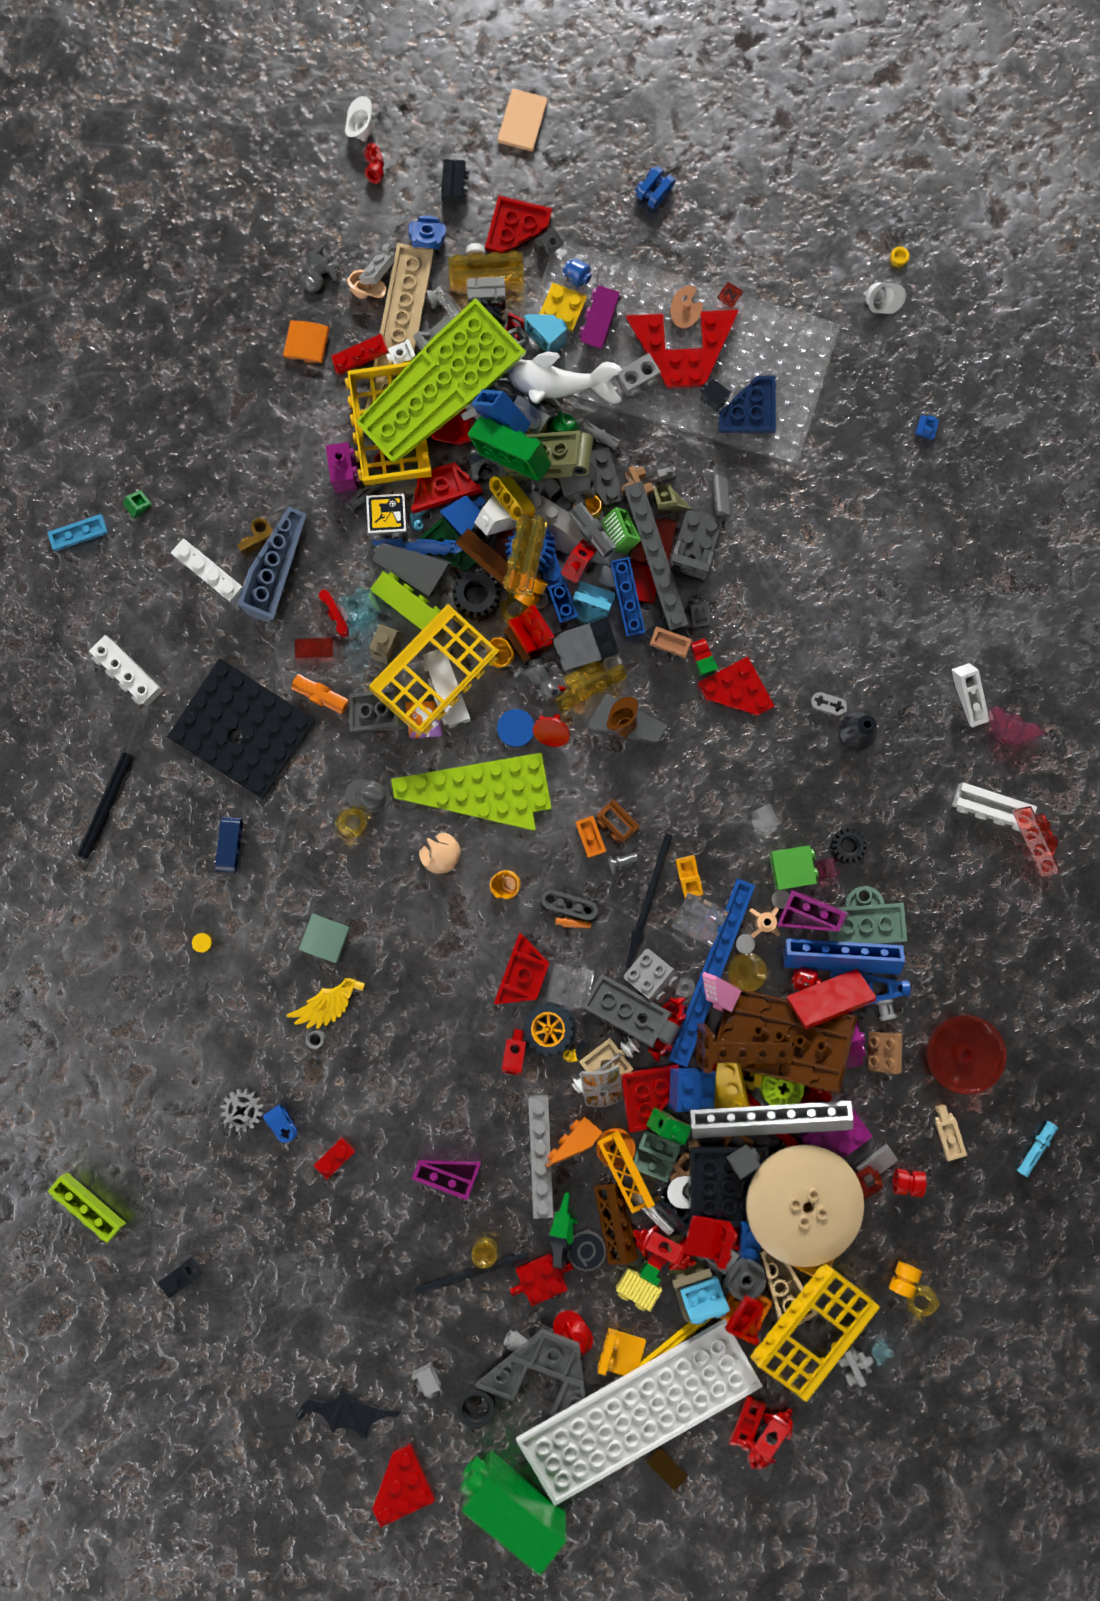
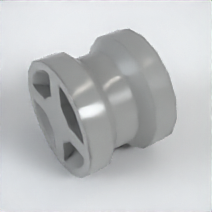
M440 286L436 287V290L426 291L432 309H435L438 305H446Z

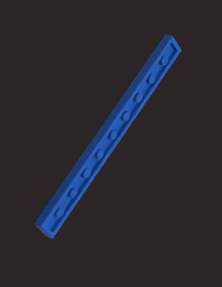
M740 879L735 881L687 1008V1016L682 1022L668 1060L685 1067L688 1066L697 1042V1023H704L711 1002L706 1000L702 975L706 972L721 978L755 888L753 884Z

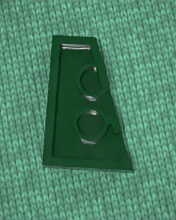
M442 517L419 539L444 542V539L457 541L460 536L447 520ZM460 551L457 554L448 553L445 556L437 554V556L451 562L452 565L466 573L477 564L465 551Z

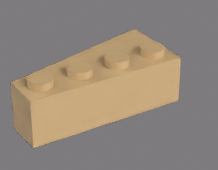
M761 1247L760 1258L779 1321V1318L786 1312L793 1300L797 1298L804 1288L791 1265L777 1260ZM811 1308L798 1325L818 1314L817 1311Z

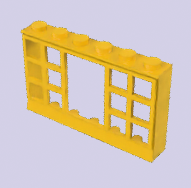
M410 362L347 371L348 378H345L347 390L350 389L351 396H348L349 408H353V414H350L352 426H355L356 430L353 433L354 444H358V451H355L356 461L360 462L361 469H358L359 481L363 480L365 486L432 477L427 439L415 447L417 457L401 458L396 463H392L391 461H385L384 453L380 450L381 462L367 464L366 451L379 448L377 445L365 446L363 430L357 424V420L367 410H360L358 398L372 396L374 402L376 395H381L385 390L375 391L374 378L387 376L388 384L390 385L392 383L391 376L399 375ZM370 379L371 391L358 393L356 381ZM418 462V469L404 470V463ZM400 464L401 472L387 473L386 466ZM382 466L383 474L369 476L368 468Z
M447 604L369 685L368 690L419 737L423 733L427 735L434 727L432 723L436 719L440 721L447 712L445 710L449 705L453 707L460 700L458 696L462 692L467 693L473 686L471 682L475 678L479 680L486 672L484 669L487 665L492 666L498 660L499 650ZM451 619L462 627L457 634L453 633L446 626ZM442 628L452 637L444 647L433 639ZM465 631L476 640L470 647L459 638ZM455 641L466 650L457 660L447 651ZM429 642L435 645L467 675L445 700L407 666ZM478 643L489 652L484 659L473 651ZM469 653L480 662L471 672L460 663ZM403 669L414 678L405 688L394 679ZM417 681L427 690L419 700L408 692ZM390 682L401 690L392 701L381 692ZM404 694L415 703L406 714L395 705ZM430 694L441 703L432 713L421 704ZM417 707L429 716L420 726L409 718Z
M824 1263L804 1286V1289L797 1298L793 1300L786 1312L779 1318V1321L772 1330L768 1332L750 1358L759 1368L807 1402L880 1306L827 1263ZM836 1277L844 1284L833 1295L827 1290V1287ZM849 1287L856 1294L846 1305L839 1297ZM824 1292L832 1299L821 1310L815 1303ZM859 1297H862L868 1303L862 1311L855 1312L851 1307ZM837 1302L844 1309L834 1320L827 1313ZM811 1308L844 1333L837 1343L833 1342L831 1344V1351L828 1355L821 1359L790 1337L791 1333ZM847 1312H850L856 1319L849 1327H844L840 1324V1321ZM788 1340L795 1346L787 1357H784L778 1350ZM800 1349L807 1356L798 1367L790 1360ZM774 1355L783 1361L776 1371L767 1365ZM811 1359L819 1363L813 1374H807L803 1371ZM787 1364L795 1370L789 1379L780 1374ZM799 1374L803 1375L807 1380L801 1389L793 1384Z

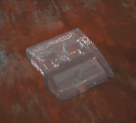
M446 291L435 292L438 301L452 319L462 311L450 293Z
M554 963L546 1001L582 1008L591 991L594 971Z

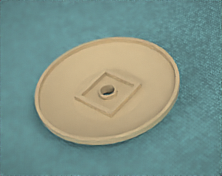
M814 1145L787 1147L767 1158L755 1172L746 1198L748 1223L760 1246L777 1260L800 1267L821 1265L842 1254L858 1234L864 1213L863 1192L855 1172L837 1154ZM806 1202H811L812 1210L805 1213L803 1205Z

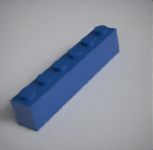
M786 938L783 950L784 968L806 967L815 970L848 972L857 969L859 972L900 975L905 963L903 945Z

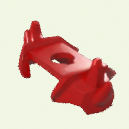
M683 997L670 998L662 1008L672 1013L671 1018H668V1020L681 1027L683 1020L687 1016L684 1014V1010L687 1007L682 1004L686 999ZM676 1036L671 1045H667L657 1039L654 1043V1048L649 1046L648 1052L652 1054L656 1061H660V1055L665 1057L667 1056V1051H672Z
M658 1225L651 1229L633 1230V1236L636 1239L635 1244L645 1257H648L647 1251L663 1258L672 1263L668 1267L670 1270H686L688 1267L696 1264L692 1255L684 1253L683 1248L686 1238L677 1244L660 1235V1227ZM662 1242L669 1244L670 1249H672L671 1252L661 1253L658 1248L659 1244Z
M792 1409L776 1414H763L764 1421L768 1426L756 1444L754 1441L746 1439L747 1444L750 1446L748 1462L752 1469H764L772 1463L774 1464L776 1460L772 1457L787 1436V1440L793 1437ZM775 1432L778 1434L777 1443L770 1445L766 1441V1435Z

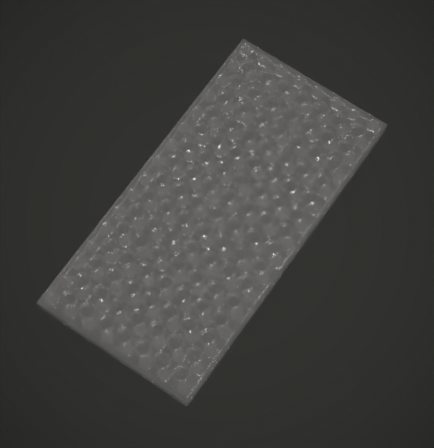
M563 240L564 245L549 257L531 314L540 313L552 282L586 295L587 300L574 331L567 330V343L556 352L560 358L552 366L569 372L591 374L601 363L611 362L623 368L645 356L646 353L640 341L635 337V333L628 321L626 322V315L663 313L665 350L702 348L700 317L692 327L681 329L675 326L670 314L671 303L676 292L684 286H693L697 290L691 301L693 303L701 302L703 304L702 311L738 310V314L707 383H710L712 379H715L731 391L729 399L720 411L741 390L747 387L756 376H776V432L718 433L719 412L717 413L700 400V390L702 387L667 389L661 376L655 385L651 387L646 386L642 388L639 394L627 397L616 380L615 375L611 379V383L617 394L621 397V401L616 404L604 400L591 388L569 397L797 466L841 324L739 293L732 300L729 291L726 292L727 296L725 295V289ZM575 258L588 264L591 269L590 274L592 275L590 282L579 288L567 282L563 274L565 264ZM598 285L619 291L622 295L621 301H618L616 315L613 317L611 329L603 350L581 343V338L579 337L581 327L586 325V310L592 306L593 300H590L594 288L597 289ZM685 296L682 297V301H685L687 299V297ZM525 332L530 341L522 346L527 353L522 359L533 360L538 354L545 352ZM648 369L642 371L645 375L652 373ZM627 379L626 382L629 384H634L635 380Z

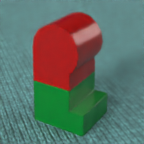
M705 638L692 642L690 649L700 678L716 672L718 667Z
M658 1246L661 1253H668V1249L665 1246ZM650 1253L639 1272V1276L657 1287L661 1280L658 1273L668 1261Z

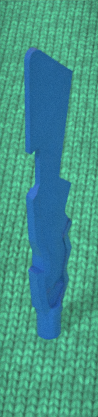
M403 539L372 540L375 546L387 543L411 551L417 550L418 553L422 554L431 553L435 556L437 554L444 556L448 553L457 554L463 551L455 544V540L444 539V542L430 539H417L416 542H403Z

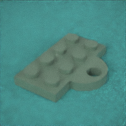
M868 886L857 887L847 895L845 907H838L850 913L843 931H827L828 941L871 944L907 942L904 903L884 904L882 895L876 889ZM862 890L866 891L869 895L868 900L865 902L859 899V893Z

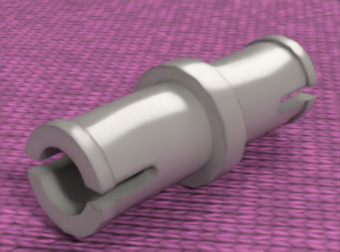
M589 421L582 430L583 433L592 435L597 443L601 442L614 451L620 442L619 439L606 433L607 430H601L589 423Z

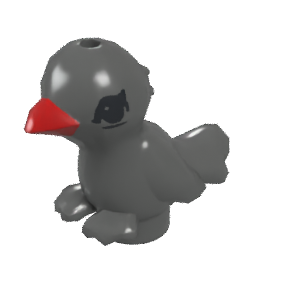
M544 659L530 660L528 668H518L513 673L514 678L525 676L532 682L540 685V688L536 689L539 692L538 695L550 703L558 701L561 693L566 689V687L559 686L551 680L548 668L552 667L553 663H544Z

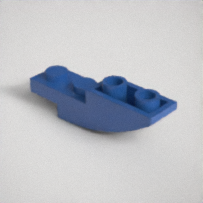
M551 554L553 560L547 561L549 567L542 566L543 571H541V575L548 584L546 589L559 622L562 623L578 617L567 583L563 575L560 574L561 568L556 554Z

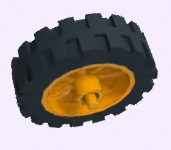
M556 1003L538 1005L528 1013V1017L524 1020L525 1027H523V1033H525V1041L538 1054L550 1056L563 1053L572 1045V1041L575 1040V1031H577L574 1023L575 1019L571 1016V1012L562 1005ZM546 1015L547 1025L540 1020L543 1016ZM551 1015L558 1018L553 1024H551ZM560 1021L562 1023L563 1030L557 1029L556 1025ZM539 1023L543 1026V1030L537 1032V1025ZM555 1032L562 1033V1036L559 1040L554 1034ZM539 1034H546L544 1041L539 1038ZM550 1035L555 1042L553 1044H547Z

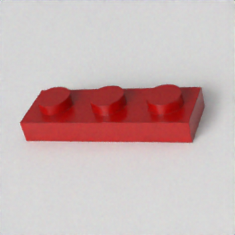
M379 334L331 357L336 373L340 375L388 354L389 351L384 336Z

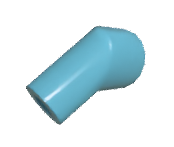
M427 510L415 514L411 513L410 521L414 530L418 531L423 528L422 515Z

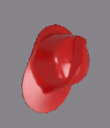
M572 1310L560 1312L555 1317L553 1323L554 1333L579 1342L581 1356L586 1354L593 1345V1336L582 1317Z

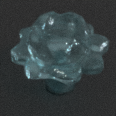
M884 1339L873 1345L872 1354L875 1360L878 1361V1364L885 1363L887 1357H893V1350L888 1349V1344H886Z

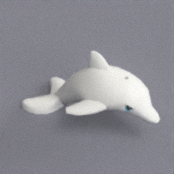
M545 352L538 354L533 360L520 359L508 371V376L513 386L529 395V398L535 404L540 403L544 399L549 404L558 407L561 404L556 398L567 397L588 388L593 389L600 397L610 403L616 404L621 401V397L617 394L611 383V379L622 372V368L615 363H601L591 374L574 373L552 366L560 356L558 353Z

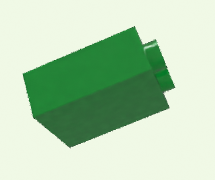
M490 1451L484 1460L474 1456L462 1473V1477L465 1479L459 1488V1491L464 1494L462 1512L537 1574L541 1575L566 1542L565 1510L558 1504L554 1506L547 1495L493 1451Z

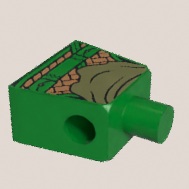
M655 1107L646 1124L658 1135L682 1145L685 1144L692 1129V1126L685 1119Z

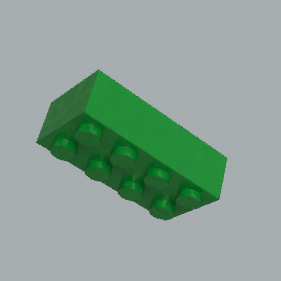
M480 416L467 434L481 456L538 482L541 481L552 464L548 453L542 446L543 443L539 439L529 438L523 432L513 431L509 426L497 424L491 418L486 419Z

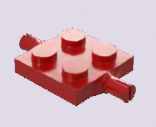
M552 1252L516 1268L520 1285L509 1289L510 1293L514 1297L523 1292L528 1297L531 1306L539 1304L568 1290L563 1274L574 1269L570 1261L566 1264L565 1269L553 1267Z

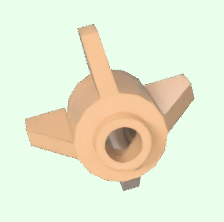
M775 907L770 913L760 914L750 908L749 912L756 917V929L750 936L754 938L761 931H771L778 937L781 933L776 928L777 919L775 915L779 909ZM765 919H769V926L764 924Z

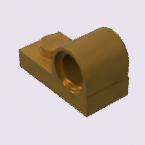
M264 518L253 520L251 530L254 536L245 537L240 541L241 543L237 544L243 555L264 546L273 532V529ZM260 526H266L263 532H257Z

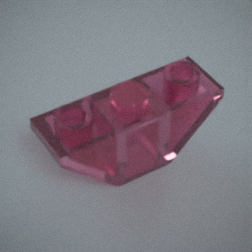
M995 706L987 709L989 723L995 738L1014 746L1045 733L1038 724L1022 721V717L1015 714L1009 715L1001 707Z

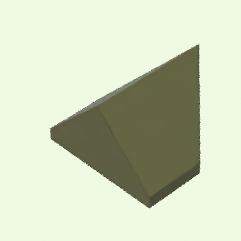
M671 484L653 486L656 515L687 511V509L693 510L672 489Z

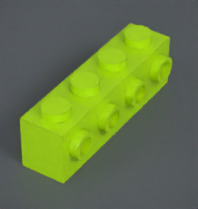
M383 571L370 590L423 630L441 610L436 606L434 608L428 605L429 601L422 595L416 596L412 593L414 589L408 584L402 585L399 583V577L392 572L388 574Z
M68 1172L61 1175L47 1191L54 1200L65 1206L69 1213L80 1219L84 1226L90 1228L99 1239L106 1243L114 1239L126 1224Z

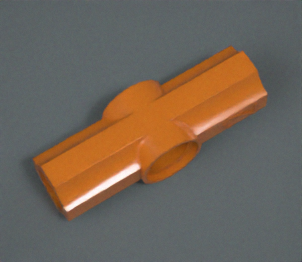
M299 674L292 682V690L308 697L310 701L322 707L325 706L342 715L348 706L349 700L334 693L330 688L319 682L315 683Z

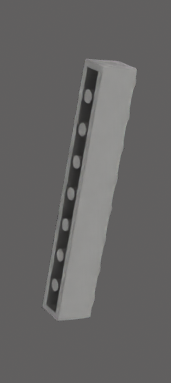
M851 1101L691 1110V1126L693 1138L853 1130V1114Z

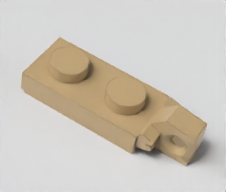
M945 1105L935 1106L938 1117H935V1124L946 1160L952 1161L967 1156L956 1118L953 1117L952 1113L947 1112Z

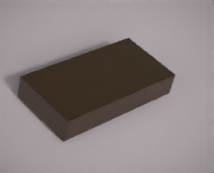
M660 1446L645 1460L673 1491L688 1477V1474Z

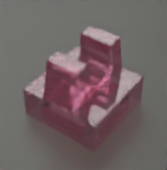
M832 857L815 861L820 880L836 877L841 873L840 870H836L835 863L838 862L837 858Z

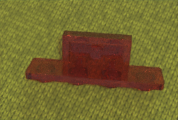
M1031 806L1014 809L1013 815L1040 875L1047 876L1059 873L1060 869L1053 855L1058 846V840L1055 835L1053 836L1049 820L1045 818L1044 813L1035 815Z

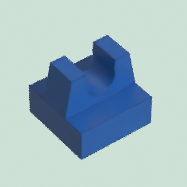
M921 415L915 435L933 440L939 420L935 419L936 417Z

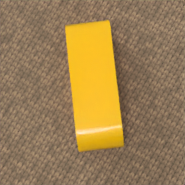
M494 476L490 479L489 487L491 492L513 520H528L534 517L535 507L511 476Z

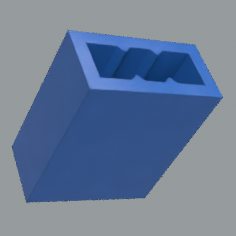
M482 389L471 404L482 417L486 419L491 418L500 425L505 424L513 431H521L526 434L528 427L531 425V422L504 391Z

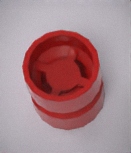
M896 1168L893 1176L894 1194L906 1196L909 1193L912 1197L923 1198L926 1191L925 1172L913 1170L909 1173L906 1169Z

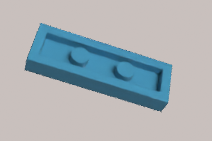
M102 514L47 532L52 549L55 552L109 534Z

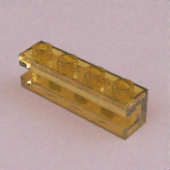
M511 251L505 254L492 252L489 255L474 253L471 256L457 254L448 257L450 286H466L467 278L504 276L505 283L524 282L523 252Z
M520 514V518L516 522V536L512 540V553L507 562L508 571L503 580L504 588L510 594L532 596L548 524L542 516L530 518L526 514Z

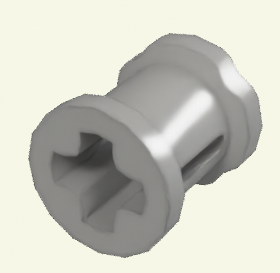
M893 998L876 1003L880 1012L879 1021L897 1018L893 1011Z

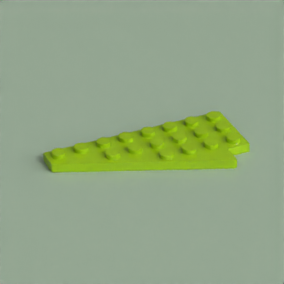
M542 753L391 779L393 794L396 799L532 831L536 830L533 813L552 809Z

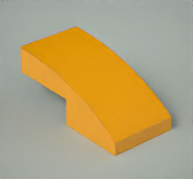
M691 855L675 859L684 898L703 895L695 856Z

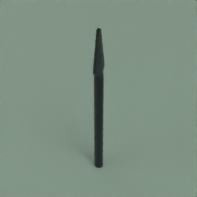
M665 833L636 928L631 933L626 968L630 967L643 940V928L673 836L671 834Z

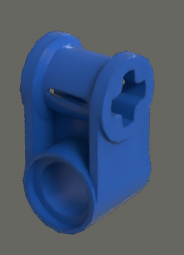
M281 1104L263 1115L265 1122L280 1142L287 1143L296 1138L297 1128ZM285 1130H290L289 1136L285 1137L283 1135Z

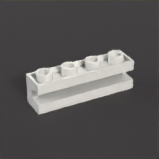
M437 649L423 654L424 660L421 663L424 671H429L431 678H428L430 687L432 689L435 688L436 693L445 700L458 686L448 657ZM462 694L458 696L460 700L453 707L449 705L445 710L447 713L442 718L444 725L448 724L449 728H453L462 722L471 721ZM434 697L438 707L441 703Z
M964 782L958 784L952 806L956 807L957 811L968 814L969 811L975 813L977 818L984 820L990 818L994 820L993 823L1002 826L1008 824L1012 826V829L1020 832L1031 829L1033 822L1031 817L1036 813L1037 806Z

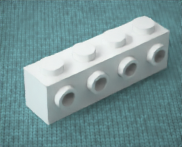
M104 635L89 650L93 655L91 659L99 666L102 664L106 668V674L112 679L116 677L120 681L118 685L125 692L129 690L133 694L131 698L138 705L148 706L163 692L108 636Z

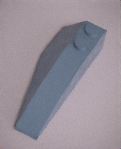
M289 506L250 566L237 604L248 615L264 622L274 619L306 518L305 513Z

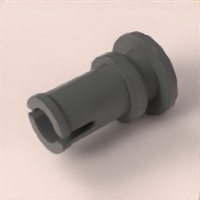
M635 852L622 857L616 856L615 859H612L611 856L608 857L609 868L613 875L616 874V870L622 871L625 867L639 864Z

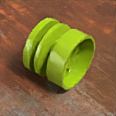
M763 1075L759 1091L764 1100L771 1106L798 1104L804 1095V1085ZM784 1083V1086H786L787 1089L783 1090L781 1093L778 1087L782 1086Z

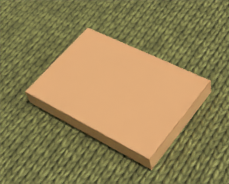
M512 88L497 139L498 143L533 152L548 98Z

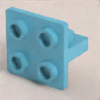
M580 582L573 597V603L578 617L574 619L585 623L602 616L608 617L616 594L588 583Z

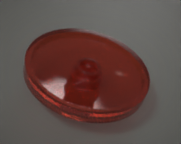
M958 1015L944 1020L934 1029L928 1040L926 1057L932 1075L942 1086L960 1094H976L992 1087L1001 1077L1006 1065V1047L1002 1036L992 1024L976 1016Z

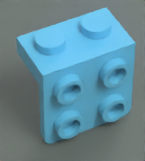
M717 1276L679 1288L691 1323L702 1324L709 1318H720L730 1311Z

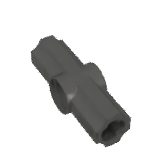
M582 502L575 505L569 511L570 517L579 526L584 538L593 544L603 558L608 557L616 549L615 544L605 533L602 524L597 518H593Z

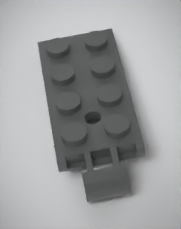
M603 974L600 975L582 1006L584 1010L651 1048H654V1043L657 1039L667 1045H671L680 1029L678 1025L668 1020L672 1016L671 1012ZM642 1016L645 1017L646 1022L640 1023L639 1018Z

